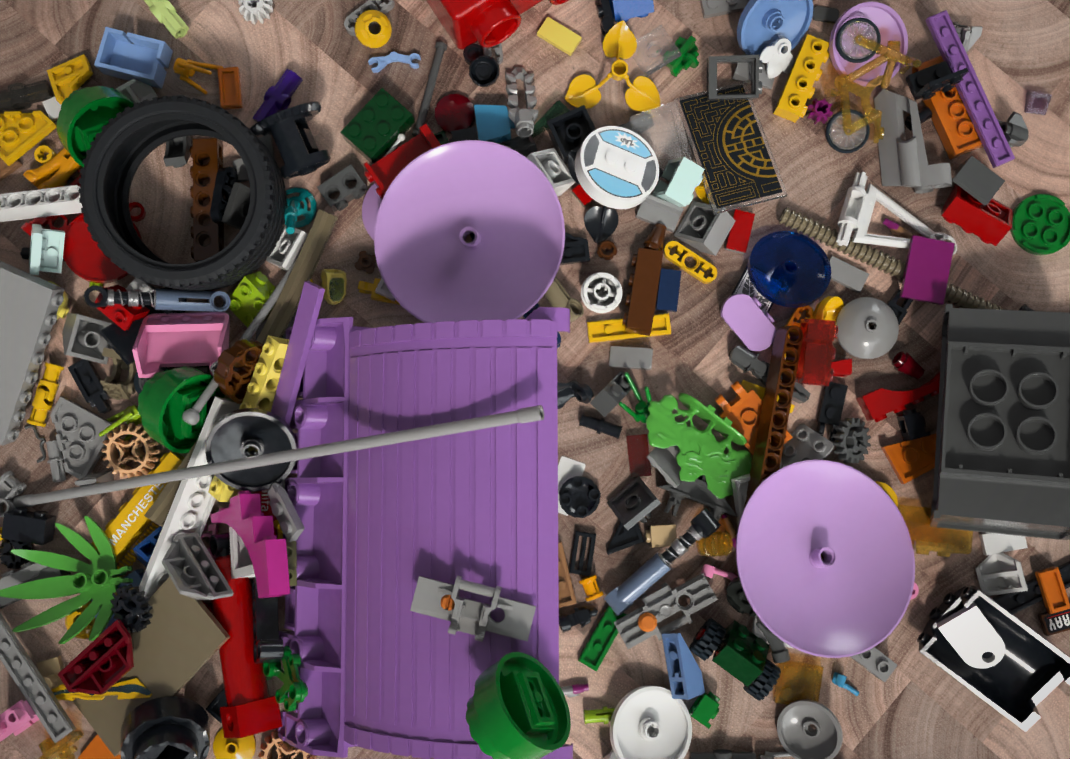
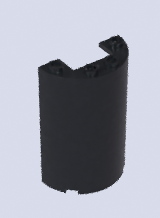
M968 585L954 593L949 592L944 597L943 603L938 608L932 609L929 613L930 619L917 639L920 653L1025 732L1041 718L1036 706L1063 680L1070 685V657L976 586ZM975 602L1000 634L1005 645L1003 658L999 663L989 668H975L968 665L938 629L937 623L964 607L968 608ZM985 652L982 654V658H990L993 653Z

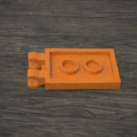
M736 381L731 387L738 394L737 397L728 403L723 395L720 394L715 398V401L723 409L719 416L721 418L727 417L733 422L731 426L745 437L747 441L745 447L754 455L763 401L753 389L746 392L741 384ZM787 430L784 444L793 438Z

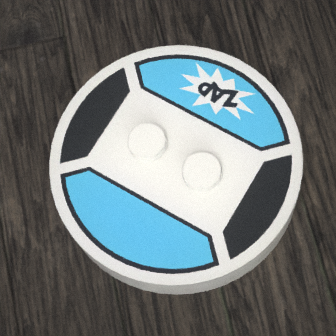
M606 126L591 132L584 140L576 154L575 172L580 185L592 199L610 208L628 209L641 204L653 191L659 179V163L651 146L640 135L623 127Z

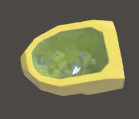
M323 269L321 279L322 288L325 289L324 299L328 304L336 305L346 295V272L338 269Z

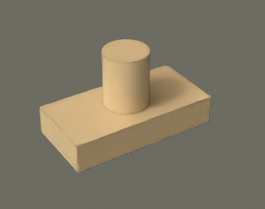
M61 656L37 663L38 671L50 689L57 688L63 684L58 676V673L64 668ZM65 690L53 692V694L66 693Z

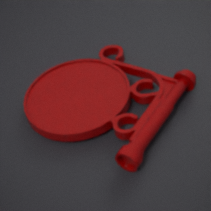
M81 173L69 186L78 185L81 187L79 183ZM138 202L129 204L130 212L136 207L141 209L140 215L131 216L132 222L141 221L146 216L145 208ZM83 213L74 218L70 223L65 215L34 218L28 223L25 222L20 227L29 236H31L32 224H40L43 227L49 224L52 230L65 231L63 258L68 267L77 276L86 281L101 284L111 283L129 274L114 264L111 258H108L97 246L98 242L93 240L91 233L87 229L88 224L84 222ZM60 216L64 219V224L60 228H55L54 222ZM133 223L134 228H135V230H136L138 236H139L140 239L142 240V237H141V234H140L138 228H137L136 225Z

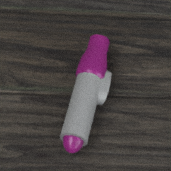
M574 684L561 687L564 696L567 695L569 698L579 696L584 691H589L588 684Z

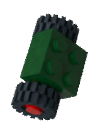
M712 618L708 619L701 626L699 632L693 638V642L690 644V651L704 661L714 652L712 661L744 684V691L758 701L763 700L765 696L769 695V691L773 690L772 687L776 685V680L780 677L781 669L767 659L769 645L735 620L727 628H724Z

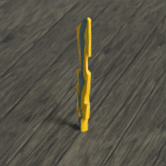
M138 678L115 683L102 695L69 692L64 684L51 689L57 700L70 701L75 700V698L103 700L105 696L118 695V699L149 698L152 696V693Z

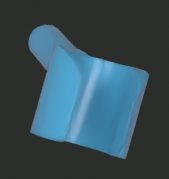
M835 672L832 682L858 696L859 691L845 683L847 676Z

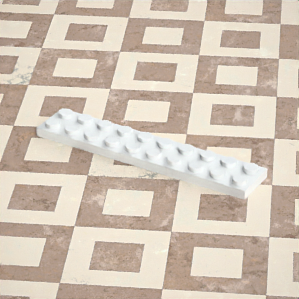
M215 396L187 468L208 464L205 450L212 427L226 414L238 410L241 404H237L230 399ZM214 475L181 480L139 585V592L145 591V599L150 598L169 577L162 564V560L176 535L197 532L199 537H201L216 500L208 492Z

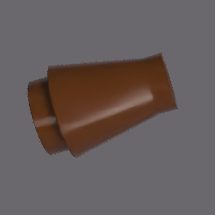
M656 223L643 243L644 248L663 251L667 227Z

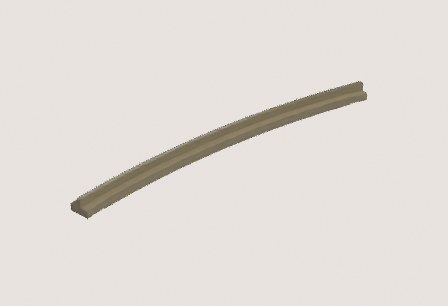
M318 209L313 226L310 228L293 269L256 341L264 345L268 335L282 338L299 305L304 281L312 279L338 219L337 216ZM197 440L178 469L187 468ZM181 480L168 482L157 497L158 499L144 516L163 527Z

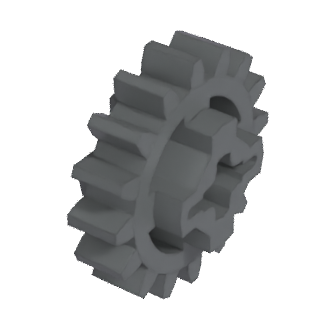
M860 418L840 420V426H835L837 433L832 435L835 438L833 445L836 446L834 453L839 454L838 459L843 460L844 463H859V460H864L863 454L868 455L867 447H871V444L868 443V439L871 436L867 435L869 428H864L865 422L860 421Z

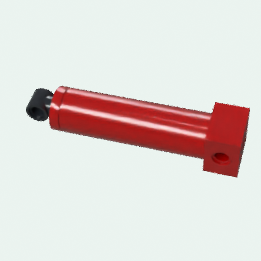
M229 532L211 535L209 543L213 556H216L215 563L234 592L233 596L211 600L213 616L231 636L219 649L227 702L226 706L220 707L224 738H243L283 726L279 703L276 702L275 696H269L263 663L255 664L251 578H231Z

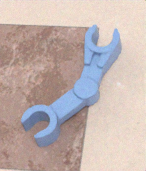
M393 51L387 56L372 57L368 63L369 65L378 63L377 67L371 68L373 73L380 72L387 64L392 62L406 63L411 68L417 69L419 64L412 63V60H421V57L417 53H412L408 56Z

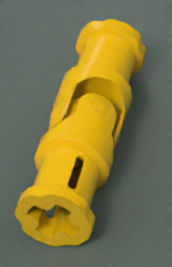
M45 362L46 368L43 378L39 380L35 397L33 398V409L30 418L26 421L29 424L46 427L45 420L48 411L52 408L53 400L59 387L57 382L60 373L64 370L62 366Z

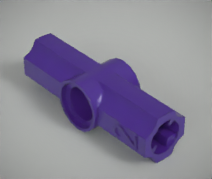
M287 69L277 84L271 86L266 91L264 102L253 116V120L259 122L287 109L291 103V96L303 81L302 78L292 70Z

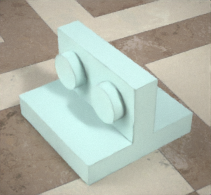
M32 224L29 254L30 275H39V271L62 272L65 231L44 229L40 224Z

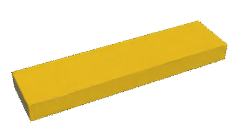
M669 313L654 315L650 336L625 332L626 326L622 325L623 318L587 322L589 343L671 335Z

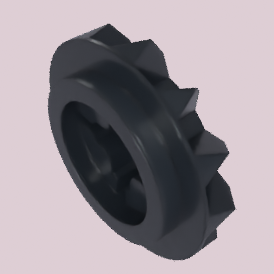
M3 539L4 541L0 545L1 564L10 569H19L21 565L30 562L20 556L10 555L8 552L13 549V546L14 549L33 550L31 543Z

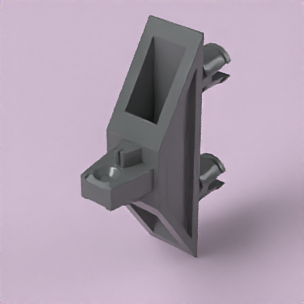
M704 475L697 478L695 482L682 481L676 488L671 484L657 486L669 491L670 497L663 512L669 513L673 506L671 514L673 516H677L682 499L687 498L708 506L709 512L718 522L721 514L724 513L738 517L725 498H717L707 488Z

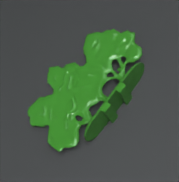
M679 393L678 398L689 410L679 409L678 402L672 395H664L660 401H650L648 406L650 415L646 419L649 443L653 447L662 449L676 445L679 447L680 452L677 454L676 459L681 467L679 471L680 481L695 482L697 478L704 475L707 488L717 498L723 499L725 496L733 495L731 479L750 474L752 466L750 452L732 449L731 442L738 445H745L747 443L745 437L731 426L733 422L727 417L720 418L714 413L716 409L710 404L705 406L694 397L685 393ZM676 409L678 412L673 414L672 410ZM682 414V416L685 417V415H687V418L684 421H675L676 416ZM694 415H697L708 424L705 430L700 431L695 428L692 421ZM688 420L691 422L689 427L686 424ZM715 429L726 439L721 442L716 441L711 430ZM726 447L729 449L727 454L724 453Z

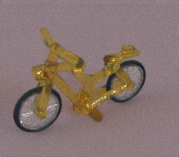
M861 17L848 20L840 27L836 36L837 51L842 58L852 63L865 62L875 54L880 56L848 75H838L834 80L835 88L827 90V98L839 96L841 111L834 114L828 121L826 139L834 150L841 153H852L864 146L869 137V123L871 122L874 125L873 143L878 144L879 139H883L884 127H880L882 112L872 108L870 104L871 92L878 85L883 89L888 88L896 62L902 64L899 70L901 74L906 73L912 66L915 68L921 66L920 59L910 58L899 52L900 41H888L887 46L881 45V35L877 26L871 20ZM888 61L884 74L869 81L865 87L853 82ZM849 92L861 97V107L866 116L850 109Z

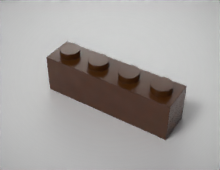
M639 248L638 253L633 254L631 266L635 267L634 274L630 273L628 286H632V291L627 293L625 305L629 306L628 313H624L622 325L626 326L625 332L646 336L651 334L663 251Z

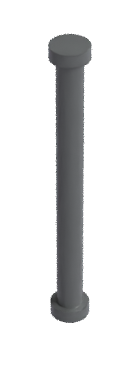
M436 42L435 45L436 52L416 127L412 131L413 136L420 134L419 128L426 122L443 54L448 47L443 42Z

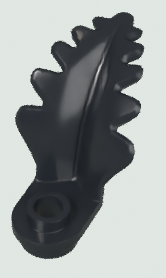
M576 380L568 383L557 382L558 409H561L573 397H576L579 402L588 404L594 396L592 389L585 383L580 384Z

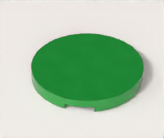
M1049 194L1030 196L1021 201L1013 210L1012 228L1010 229L1012 237L1017 245L1028 253L1040 256L1055 253L1065 247L1070 241V212L1065 203L1055 196Z

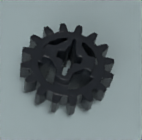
M132 584L116 589L117 591L112 594L114 599L110 600L114 605L111 608L115 615L114 619H120L127 631L130 630L131 633L147 628V625L151 624L149 619L153 617L149 610L153 608L148 603L150 599H145L144 597L145 591L139 592V586L133 587Z

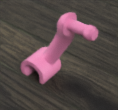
M708 564L703 565L701 574L703 573L704 576L713 578V574L726 577L731 581L737 578L731 572Z

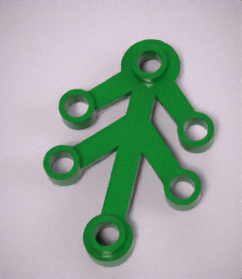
M284 646L283 658L281 659L283 669L281 668L280 661L263 663L264 675L266 677L277 676L284 683L280 689L276 690L275 698L277 703H284L286 712L295 711L297 703H302L308 695V687L300 679L298 667L301 665V657L299 653L291 654L290 646Z

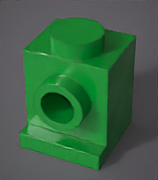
M711 691L708 694L699 695L689 709L690 716L709 729L711 727L709 720L714 719L719 712L718 707L720 704L718 702L720 698Z

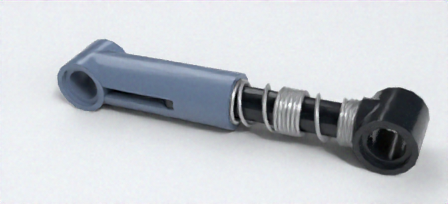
M95 285L87 288L83 296L85 303L93 308L107 307V305L114 306V304H122V306L128 304L130 307L152 305L155 310L222 312L227 310L231 304L229 295L223 291L155 289L151 293L149 290L147 292H140L139 290L120 291L119 289L114 291L107 287ZM91 291L101 293L102 300L99 303H94L89 299ZM216 296L222 297L224 301L220 308L214 305L213 301ZM187 299H207V303L187 302Z
M707 508L692 519L689 530H686L687 532L683 536H679V539L676 538L668 549L665 548V552H657L625 582L612 590L604 600L616 615L619 616L638 597L671 570V564H674L676 558H680L689 551V547L695 545L694 542L711 536L721 524Z

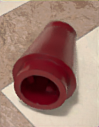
M901 351L897 353L891 363L895 370L915 379H919L925 371L908 352L904 353Z

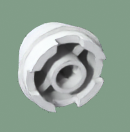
M597 272L587 277L583 282L581 298L585 306L591 311L607 313L619 305L622 299V286L613 275L606 272Z

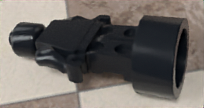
M586 607L574 608L575 613L567 616L566 614L560 615L559 626L562 633L570 631L571 627L578 624L583 628L591 622V617L597 616L598 610L593 607L588 611Z

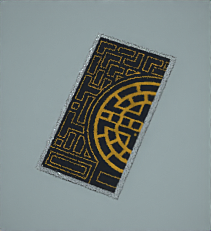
M745 81L717 88V94L749 93ZM707 91L675 99V104L695 162L705 169L702 174V182L714 215L788 195L752 100L707 101Z

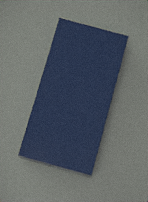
M661 268L656 310L677 312L681 271Z

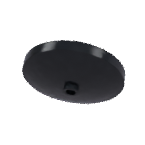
M244 408L226 414L214 424L206 442L205 453L208 464L297 449V442L289 425L279 416L263 409ZM295 461L215 474V476L226 485L238 490L262 491L270 489L273 483L279 484L285 480L292 471Z

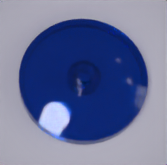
M778 231L762 237L755 244L748 258V274L753 286L764 298L780 306L798 308L814 303L826 291L831 280V266L826 253L815 241L797 232Z

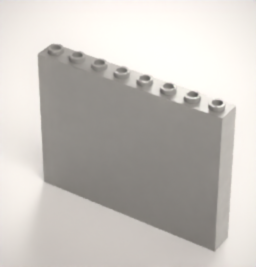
M0 261V445L3 446L14 442L19 436V427L25 418V409L32 397L31 390L33 384L38 379L37 372L44 360V351L51 339L50 332L52 326L57 321L56 314L63 302L65 289Z

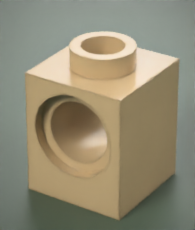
M676 524L648 525L649 530H645L646 543H650L652 548L670 547V544L677 538Z

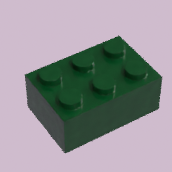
M381 88L340 133L347 143L370 163H373L383 158L396 142L398 134H405L415 123L411 112Z

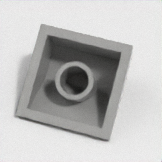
M693 201L674 237L700 252L716 256L736 220L724 208L717 209L716 206Z

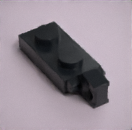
M82 359L68 367L86 402L90 403L92 407L96 406L99 413L106 414L112 409L107 401L110 397L103 390L104 387L100 383L101 378L92 362Z

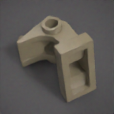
M103 348L102 356L112 358L113 360L111 376H107L104 381H100L104 387L103 390L113 399L121 400L123 398L129 400L131 395L136 392L134 386V377L137 372L135 361L127 366L114 349ZM122 369L129 370L125 382L119 381Z

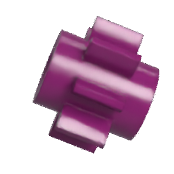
M815 98L812 105H809L807 108L810 111L807 119L811 118L814 124L820 121L825 124L827 117L829 118L833 115V112L830 111L832 104H829L826 98L820 101Z

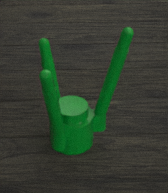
M625 372L627 381L639 403L635 406V412L623 402H619V405L636 422L646 423V419L650 415L648 406L650 401H652L649 388L647 386L644 388L648 402L646 403L640 396L629 373Z

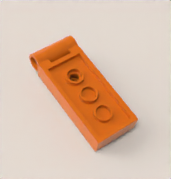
M940 55L913 66L912 74L943 62L942 56ZM956 86L945 93H942V90L935 92V96L923 100L925 106L932 111L931 119L949 159L983 147Z

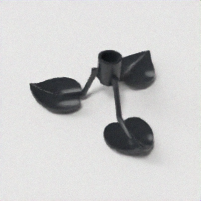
M570 151L568 155L569 172L573 180L580 184L575 172V158L578 151ZM659 168V179H660V177H661L662 174H663V170H662L661 168ZM604 205L603 208L600 206L591 207L584 217L585 227L595 243H600L610 237L617 228L619 221L616 210L607 209V206Z

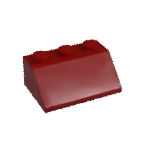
M955 184L942 208L941 216L947 222L959 225L966 233L977 235L984 243H991L997 246L1012 228L1013 210L994 199H991L985 206L959 185Z

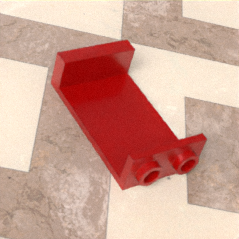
M427 124L419 128L420 134L371 166L367 162L364 163L366 169L364 175L370 183L374 181L378 187L375 190L381 199H383L390 184L401 170L421 154L441 145Z

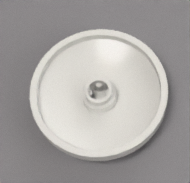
M654 685L635 688L619 701L613 712L610 722V741L618 759H684L691 743L692 722L689 711L682 699H672L669 689Z

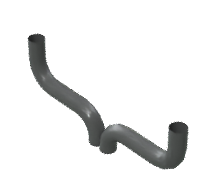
M34 425L25 426V429L33 428L36 438L42 440L39 446L43 456L37 460V463L44 461L46 458L43 444L46 442L45 438L39 436Z

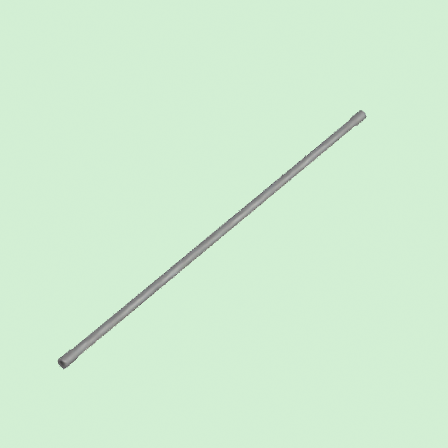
M541 405L520 408L516 411L51 492L21 495L14 498L13 504L15 507L26 508L37 504L485 428L544 420V410Z

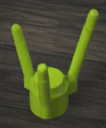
M135 404L129 406L125 410L106 419L112 422L120 418L101 431L99 436L105 435L124 421L127 424L134 422L136 426L142 424V417L138 412V406ZM127 434L124 441H129L133 435Z

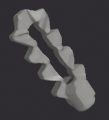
M515 67L511 73H505V80L508 84L506 85V92L508 94L507 104L511 108L508 111V117L515 124L516 134L525 138L533 134L534 121L538 117V110L533 109L537 103L536 97L533 96L535 86L531 85L534 73L528 74L523 67ZM517 79H521L524 82L526 109L519 110Z

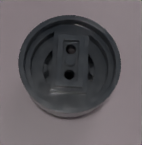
M166 696L146 701L127 715L121 727V759H206L209 752V716L202 706L187 698Z

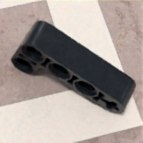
M253 578L255 664L279 662L283 658L284 645L283 640L279 639L278 597L258 598L256 578Z

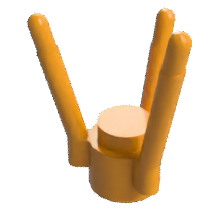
M177 58L173 66L174 73L180 75V80L186 81L205 95L208 92L189 79V76L192 77L195 71L208 75L212 74L210 70L204 68H223L218 65Z

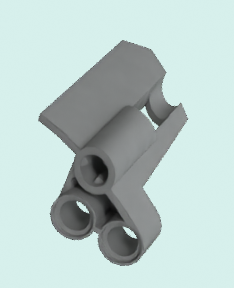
M883 89L874 98L882 186L914 187L916 194L932 192L934 188L951 186L950 163L928 165L917 102ZM903 110L911 114L913 137L907 141L905 139Z

